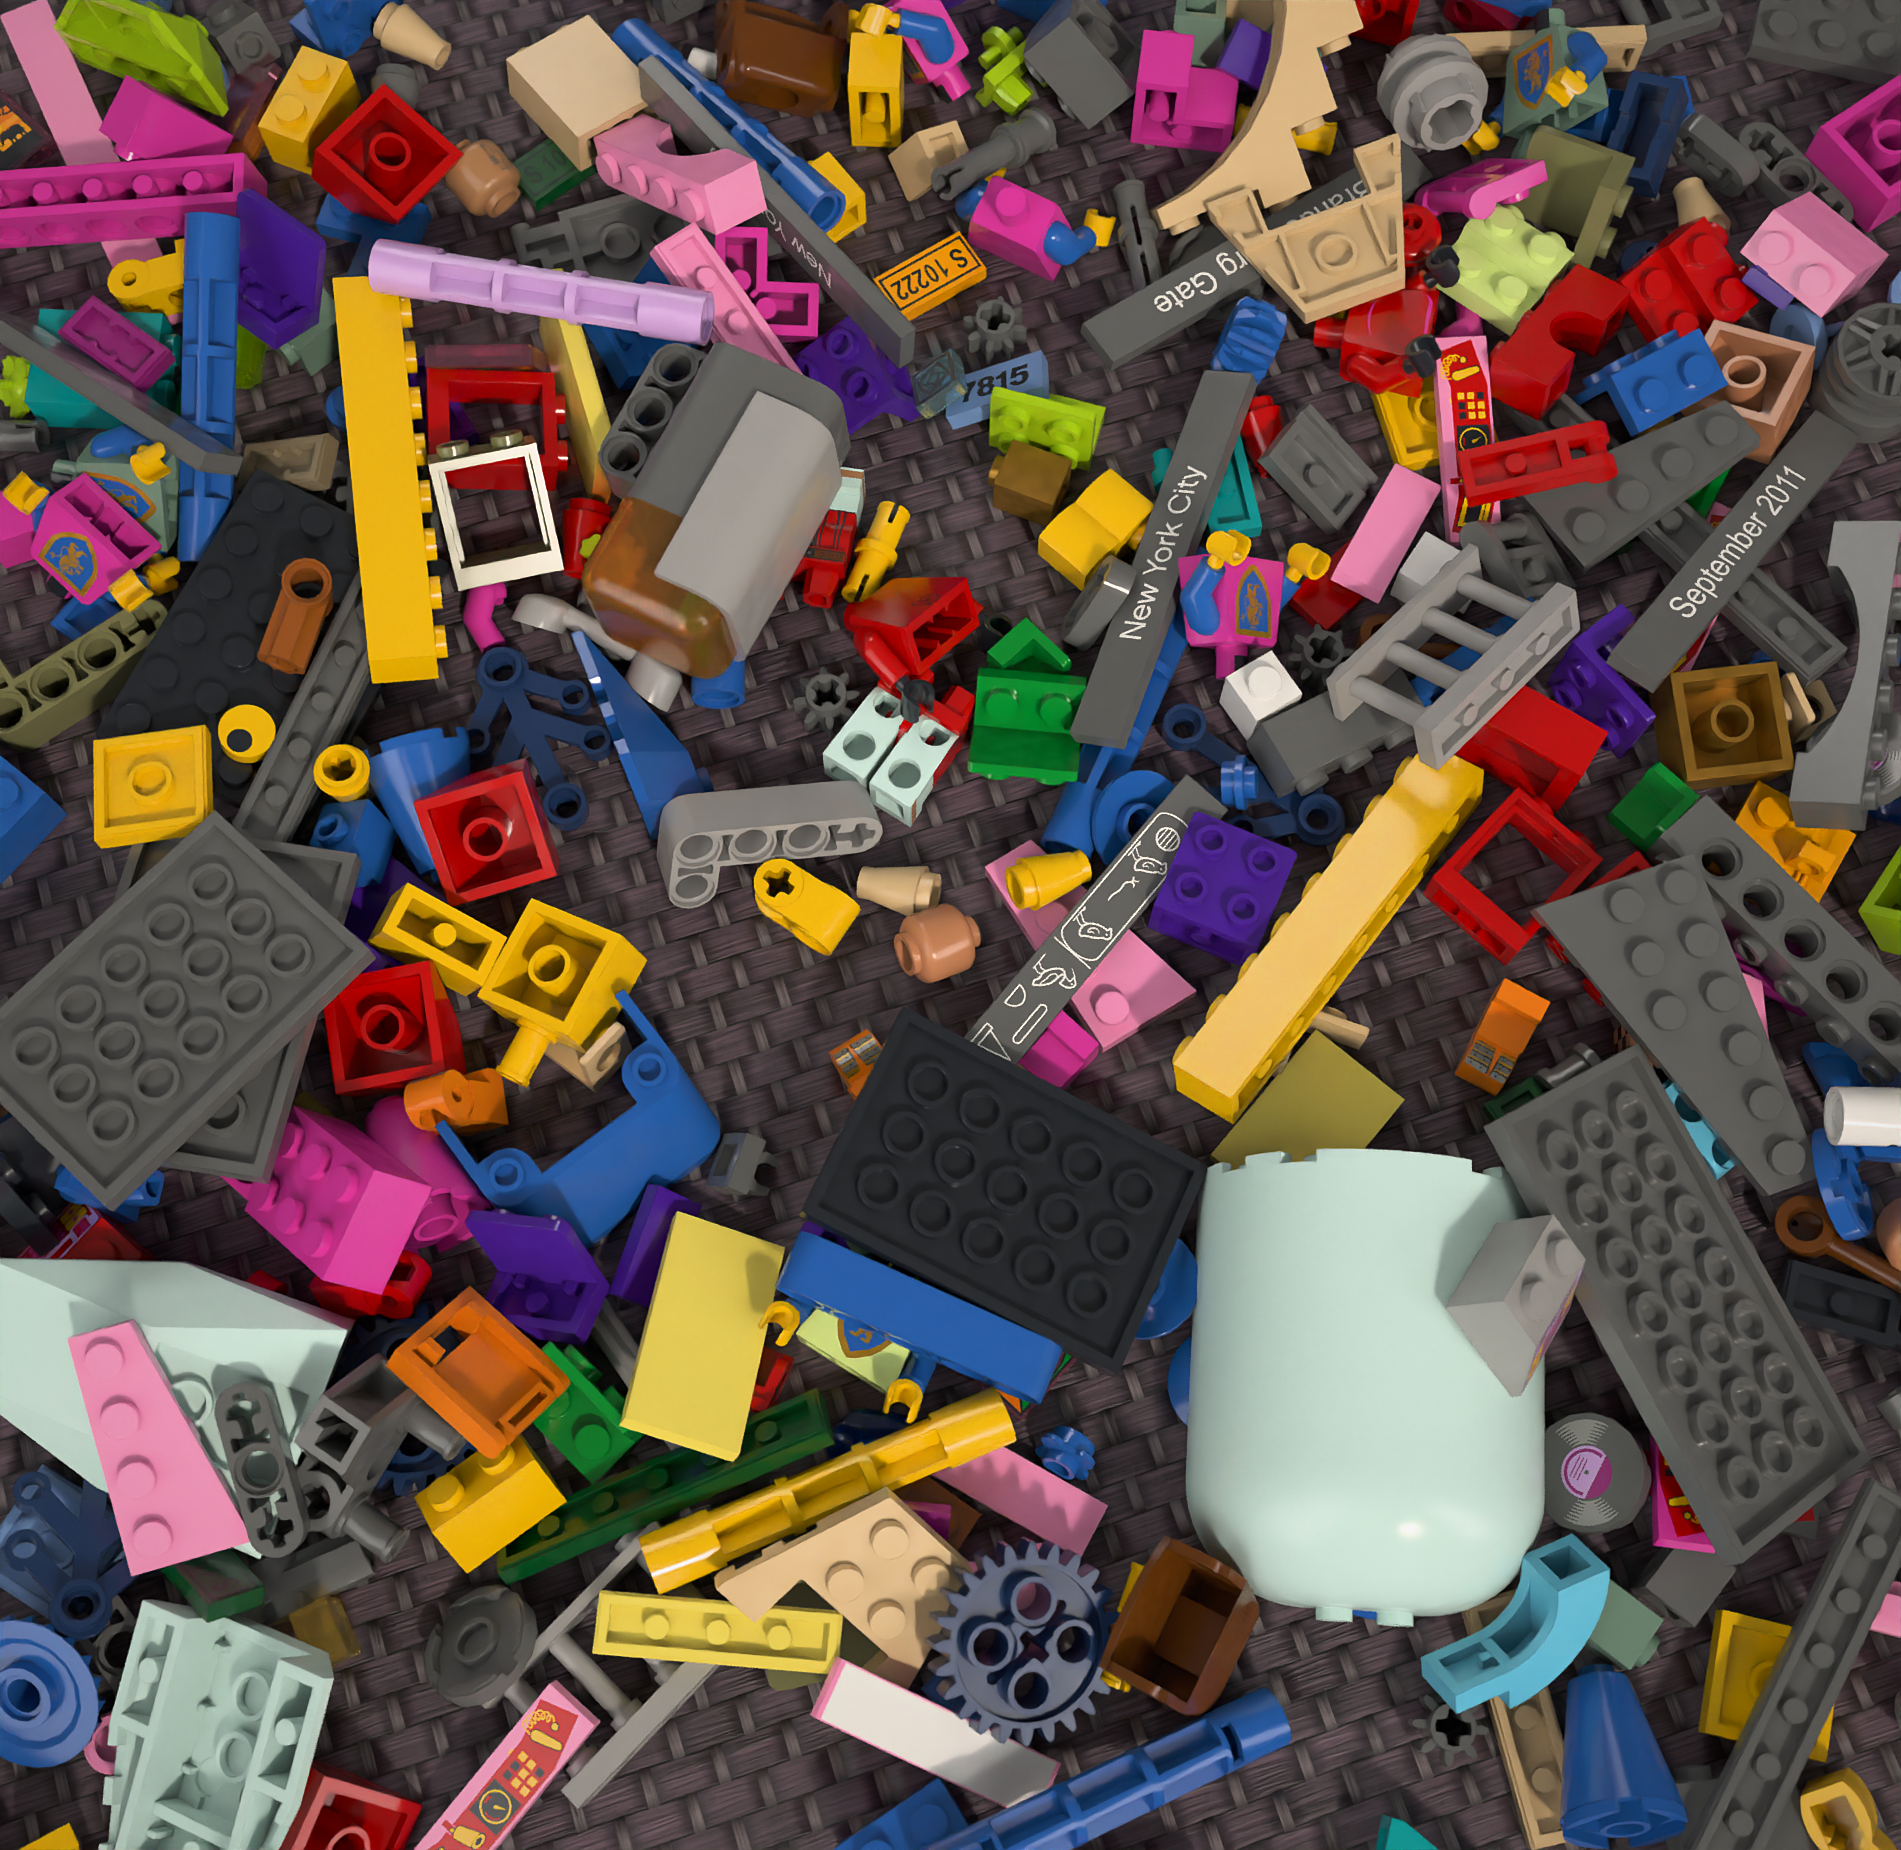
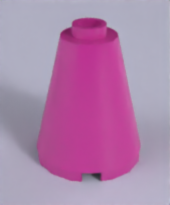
M394 1095L378 1101L365 1118L366 1135L432 1186L431 1192L403 1250L411 1251L420 1256L418 1249L436 1244L438 1252L442 1253L470 1239L473 1235L465 1225L467 1216L471 1210L485 1211L486 1208L491 1209L489 1200L482 1193L440 1133L421 1130L410 1121L405 1110L404 1097Z

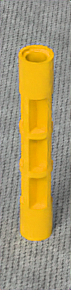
M992 1386L933 1411L927 1415V1419L866 1445L861 1442L851 1446L852 1451L789 1478H786L785 1475L773 1480L774 1484L707 1512L706 1509H703L638 1537L659 1595L728 1566V1561L794 1533L795 1536L805 1533L807 1532V1527L884 1487H888L893 1491L946 1467L951 1470L1016 1442L1011 1419L996 1388Z

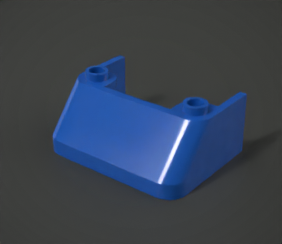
M624 989L617 993L615 998L628 1022L644 1041L643 1044L627 1056L622 1067L623 1083L637 1103L542 1173L528 1154L514 1148L498 1150L479 1162L463 1139L445 1120L434 1126L495 1209H504L522 1216L541 1218L543 1215H555L561 1217L573 1226L576 1235L586 1250L638 1212L648 1184L659 1185L666 1189L671 1188L710 1159L717 1152L722 1139V1130L717 1117L677 1058Z

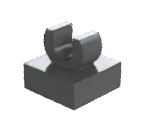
M725 1133L721 1139L705 1187L724 1195L766 1196L770 1189L758 1184L754 1178L757 1166L760 1164L767 1168H778L780 1161L775 1155L763 1152L766 1144L765 1140L749 1133Z

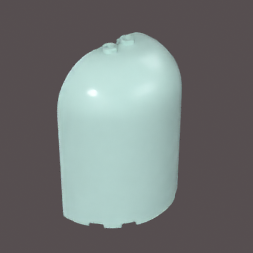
M1317 1149L1315 1155L1306 1156L1304 1161L1292 1162V1155L1278 1151L1246 1156L1245 1164L1232 1171L1231 1164L1220 1162L1207 1168L1206 1175L1198 1191L1195 1248V1260L1198 1266L1197 1302L1193 1309L1186 1496L1192 1523L1207 1553L1244 1577L1254 1591L1253 1594L1282 1605L1315 1608L1316 1620L1352 1622L1353 1610L1377 1612V1625L1413 1627L1414 1616L1436 1617L1452 1615L1483 1604L1506 1588L1521 1572L1522 1557L1534 1550L1544 1515V1356L1522 1395L1511 1397L1445 1308L1497 1222L1532 1218L1506 1168H1487L1481 1174L1472 1172V1160L1421 1152L1379 1149Z

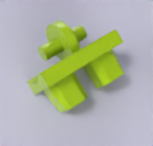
M992 26L982 35V42L986 51L978 57L979 63L985 69L990 68L994 63L997 65L984 75L982 79L984 87L975 95V98L984 108L994 100L1011 117L1020 112L1034 95L1031 88L1020 78L1028 71L1023 56L1026 40L1016 47V44L1023 39V34L1017 27H1013L1006 33L1001 28ZM1046 81L1040 82L1044 88L1049 86Z

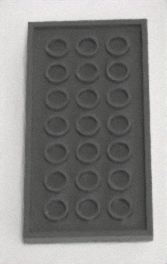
M1639 1042L1483 1126L1532 1217L1554 1214L1586 1259L1574 1294L1724 1567L1746 1561L1872 1459Z

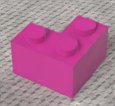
M1172 30L1143 31L1130 143L1223 153L1231 143L1239 81L1215 67H1191L1195 35L1179 34Z
M128 75L125 76L98 130L117 143L113 152L127 161L225 154L234 137L179 100L142 80L137 81Z
M734 226L715 235V251L779 341L813 343L817 340L819 283L768 281V228Z

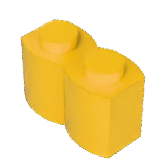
M1109 469L1092 482L1075 503L1058 514L1039 535L1038 554L1082 591L1100 564L1108 556L1112 555L1120 559L1132 549L1137 552L1154 504L1115 471Z
M1847 1767L1807 1782L1800 1799L1801 1814L1810 1837L1820 1850H1897L1887 1835L1877 1828V1811L1872 1795L1863 1780L1852 1769Z

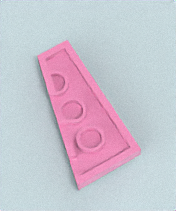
M1029 840L985 866L984 873L1036 951L1087 890L1081 885L1037 911H1033L1030 908L1019 910L1013 904L1005 883L1006 868L1015 865L1017 858L1047 855L1035 842ZM1128 929L1068 1002L1089 1034L1099 1043V1049L1103 1053L1194 998L1197 990Z
M135 1320L123 1321L68 1338V1344L131 1576L250 1542L242 1513L230 1494L232 1491L220 1469L217 1470L199 1440L201 1435L190 1416L186 1417L171 1391L173 1386Z

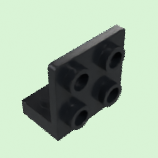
M8 1112L0 1118V1214L29 1246L42 1257L60 1244L50 1223L57 1218L54 1211L68 1202L60 1195L59 1190L54 1188L56 1178L58 1177L56 1170L61 1162L38 1143L35 1137Z

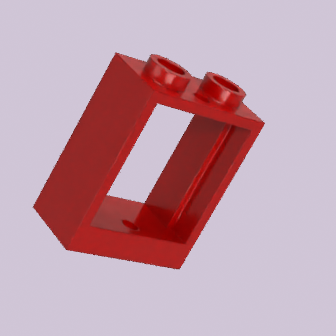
M426 368L427 455L437 454L436 446L450 442L449 402L540 405L542 454H539L546 490L555 491L558 471H567L568 449L567 440H557V425L565 424L564 393H555L554 373ZM524 456L445 472L448 487L453 489L532 490ZM427 465L428 479L432 480L429 471V466Z
M1524 685L1454 755L1483 769L1485 774L1513 790L1520 787L1528 795L1533 794L1540 797L1556 814L1584 775L1609 732Z
M1520 787L1514 790L1438 870L1422 893L1423 896L1505 967L1536 935L1542 926L1532 916L1521 927L1460 873L1508 823L1570 875L1543 905L1573 895L1603 860L1596 853V848L1589 838L1579 831H1570L1553 816L1552 809L1543 799L1533 794L1528 795Z

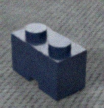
M1635 70L1631 72L1619 108L1620 115L1615 130L1611 132L1607 148L1636 158L1626 185L1634 187L1632 194L1657 198L1689 102L1682 79Z

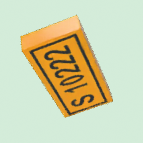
M960 231L875 277L873 283L911 321L986 279V267Z

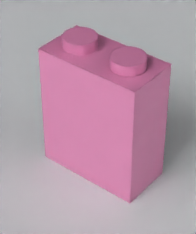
M1810 191L1774 209L1740 251L1752 263L1759 265L1768 272V275L1820 318L1854 297L1889 256L1887 252Z

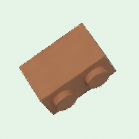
M1714 319L1704 338L1728 385L1682 409L1680 412L1687 417L1727 400L1761 437L1760 446L1744 458L1770 465L1811 388L1816 346Z

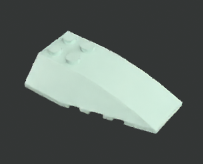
M152 1599L143 1600L109 1723L108 1745L116 1746L114 1776H107L104 1781L103 1804L111 1805L108 1842L99 1844V1850H279L301 1805L331 1692L334 1675L329 1653L239 1614L206 1623L192 1606Z

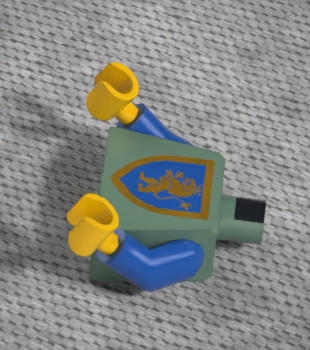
M1548 8L1537 12L1534 16L1535 37L1509 54L1507 58L1505 91L1500 105L1485 121L1481 120L1478 126L1479 131H1475L1467 141L1462 143L1473 156L1479 154L1481 150L1489 151L1495 149L1500 142V138L1504 135L1519 139L1525 130L1534 133L1542 125L1564 132L1609 106L1602 71L1607 64V55L1591 33L1565 25V13L1563 10Z
M125 423L93 437L76 462L57 459L51 473L52 488L55 491H59L85 472L162 545V548L142 564L144 567L142 573L150 580L151 592L155 596H159L177 589L178 582L172 576L179 573L180 562L175 557H167L166 552H168L178 536L180 459L166 451L161 442L154 443Z

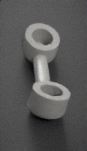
M537 593L526 594L521 597L511 617V620L559 634H564L567 628L574 632L581 630L590 641L631 662L624 677L625 681L645 700L665 712L669 710L682 684V675L669 658L657 650L637 642L570 606L567 602L557 597Z

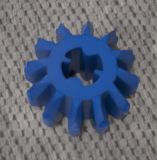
M1245 296L1239 300L1236 307L1232 309L1212 353L1211 371L1253 373L1258 386L1261 379L1265 377L1268 368L1273 363L1276 352L1280 348L1279 345L1287 325L1286 314L1276 309L1275 305L1262 299L1256 300Z

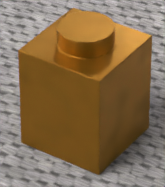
M1013 439L1006 456H996L988 476L987 484L993 486V507L1047 527L1056 517L1070 485L1072 460Z

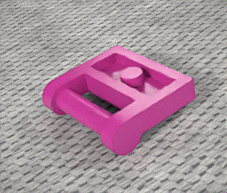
M1485 158L1422 186L1417 191L1414 202L1426 207L1435 216H1439L1443 212L1463 213L1470 219H1487L1494 212L1496 203L1510 204L1523 200L1530 195L1529 188L1547 181L1544 160Z

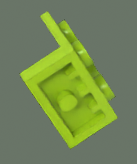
M993 387L990 397L989 446L997 447L1001 452L1007 454L1012 440L1015 439L1072 460L1071 469L1079 468L1089 471L1104 421L1106 407L1051 393L1050 399H1045L1001 387Z

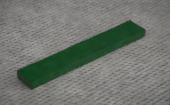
M815 1388L748 1417L740 1454L733 1462L681 1446L566 1496L567 1502L496 1552L498 1575L508 1586L835 1444L825 1400L818 1389Z

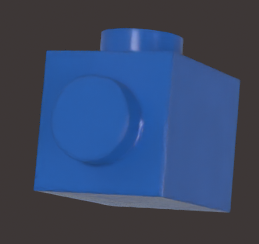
M369 799L325 804L322 807L309 847L357 854L362 865L355 888L381 884L397 833L392 823Z

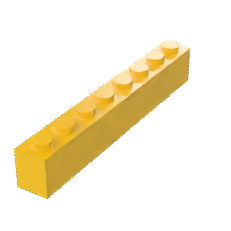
M368 276L332 278L368 660L372 684L439 679L437 658H448L445 625L433 626L432 609H443L440 576L428 577L427 561L438 560L435 529L423 528L422 513H431L433 511L429 480L418 481L417 466L428 464L424 433H413L412 419H423L420 387L408 386L407 373H418L415 341H404L402 329L413 328L410 298L372 291Z
M1418 753L1414 758L1408 756L1402 761L1395 773L1393 785L1384 796L1378 794L1372 799L1365 811L1363 823L1353 835L1347 833L1342 837L1334 851L1333 861L1324 873L1317 872L1309 879L1302 893V901L1291 914L1285 912L1279 917L1271 931L1269 943L1260 954L1252 953L1246 959L1240 969L1236 985L1228 995L1220 994L1213 1001L1206 1014V1023L1195 1037L1189 1035L1180 1043L1172 1060L1177 1091L1234 1125L1480 804L1483 790V769L1455 755L1438 771L1421 763Z

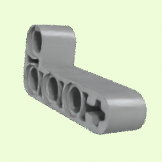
M854 780L694 793L678 796L670 800L663 807L660 817L656 856L670 901L681 908H694L709 902L715 895L718 887L720 866L761 863L772 859L791 860L859 853L873 847L880 840L883 829L868 790L858 781Z

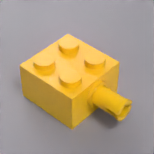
M531 898L477 995L503 1018L515 1023L519 1027L517 1034L500 1065H497L495 1072L527 1088L530 1083L529 1080L549 1044L555 1045L559 1042L585 1054L613 1025L621 1010L615 995L623 989L629 995L647 959L621 934Z

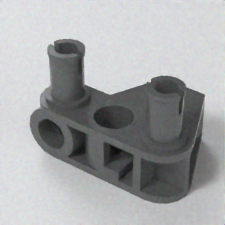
M377 1353L321 1395L294 1442L306 1455L297 1471L310 1519L309 1531H321L331 1539L338 1536L343 1537L347 1534L379 1556L381 1561L388 1563L401 1551L409 1538L410 1530L396 1523L369 1504L372 1491L408 1432L441 1454L442 1458L447 1461L449 1459L452 1460L460 1452L467 1440L385 1366L389 1361L387 1356ZM323 1487L329 1493L330 1506L324 1500Z

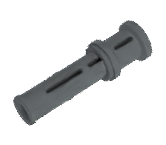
M1036 107L1028 108L1019 115L1016 122H1006L998 125L992 131L988 141L946 165L936 168L931 175L933 190L937 192L943 187L951 185L950 188L944 190L939 195L944 200H951L959 193L1002 168L1017 169L1023 166L1031 154L1045 153L1054 146L1056 141L1054 122L1044 110Z

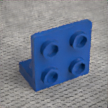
M304 0L305 8L292 18L289 24L293 34L311 49L344 60L347 56L356 53L362 43L373 34L376 19L388 3L395 2L398 5L404 3L403 0Z

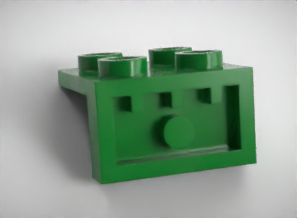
M979 667L974 727L967 770L973 773H980L983 777L993 780H1003L1010 776L1034 778L1036 781L1047 785H1058L1065 781L1076 782L1078 780L1081 743L1075 742L1070 734V730L1086 690L1087 677Z
M549 1341L541 1350L570 1379V1385L532 1423L594 1485L601 1482L646 1435L619 1426L626 1398L612 1385L603 1392L596 1384L603 1374L571 1343L564 1350H561Z

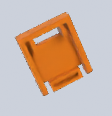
M471 1286L466 1288L402 1343L385 1365L478 1451L490 1459L496 1458L507 1445L512 1443L570 1385V1379L561 1369ZM451 1325L466 1340L436 1365L446 1350L434 1339Z

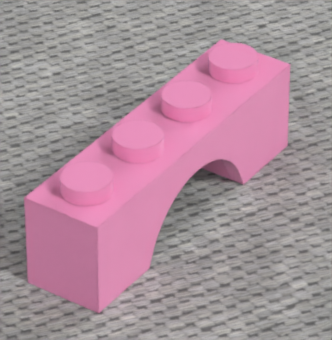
M641 114L593 137L598 153L596 158L597 170L606 185L689 223L695 222L698 227L715 235L767 210L756 160L727 148L700 155L678 156L670 125L645 114Z

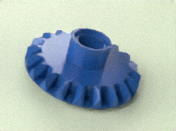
M10 1614L0 1620V1757L19 1765L43 1768L59 1765L72 1759L92 1741L94 1732L103 1722L99 1717V1712L106 1699L98 1694L97 1691L102 1676L91 1673L88 1667L92 1655H80L73 1647L75 1638H63L56 1633L55 1627L51 1623L47 1625L38 1624L34 1615L17 1620Z

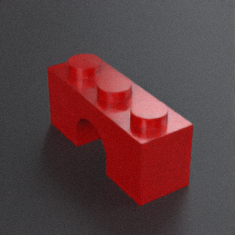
M1578 263L1563 280L1555 279L1548 288L1539 307L1535 311L1527 310L1521 317L1511 338L1507 342H1498L1488 357L1491 397L1540 421L1568 389L1576 353L1565 347L1578 349L1595 358L1622 328L1631 289Z

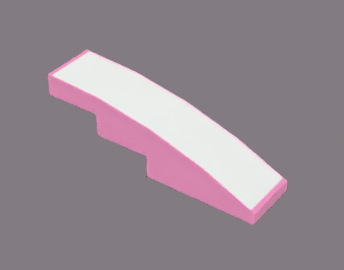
M837 1656L810 1714L818 1720L1006 1808L1051 1787L1061 1765L1060 1762L1023 1746L1021 1743L1008 1738L1005 1744L999 1743L991 1736L990 1728L982 1735H979L969 1727V1718L960 1720L949 1709Z

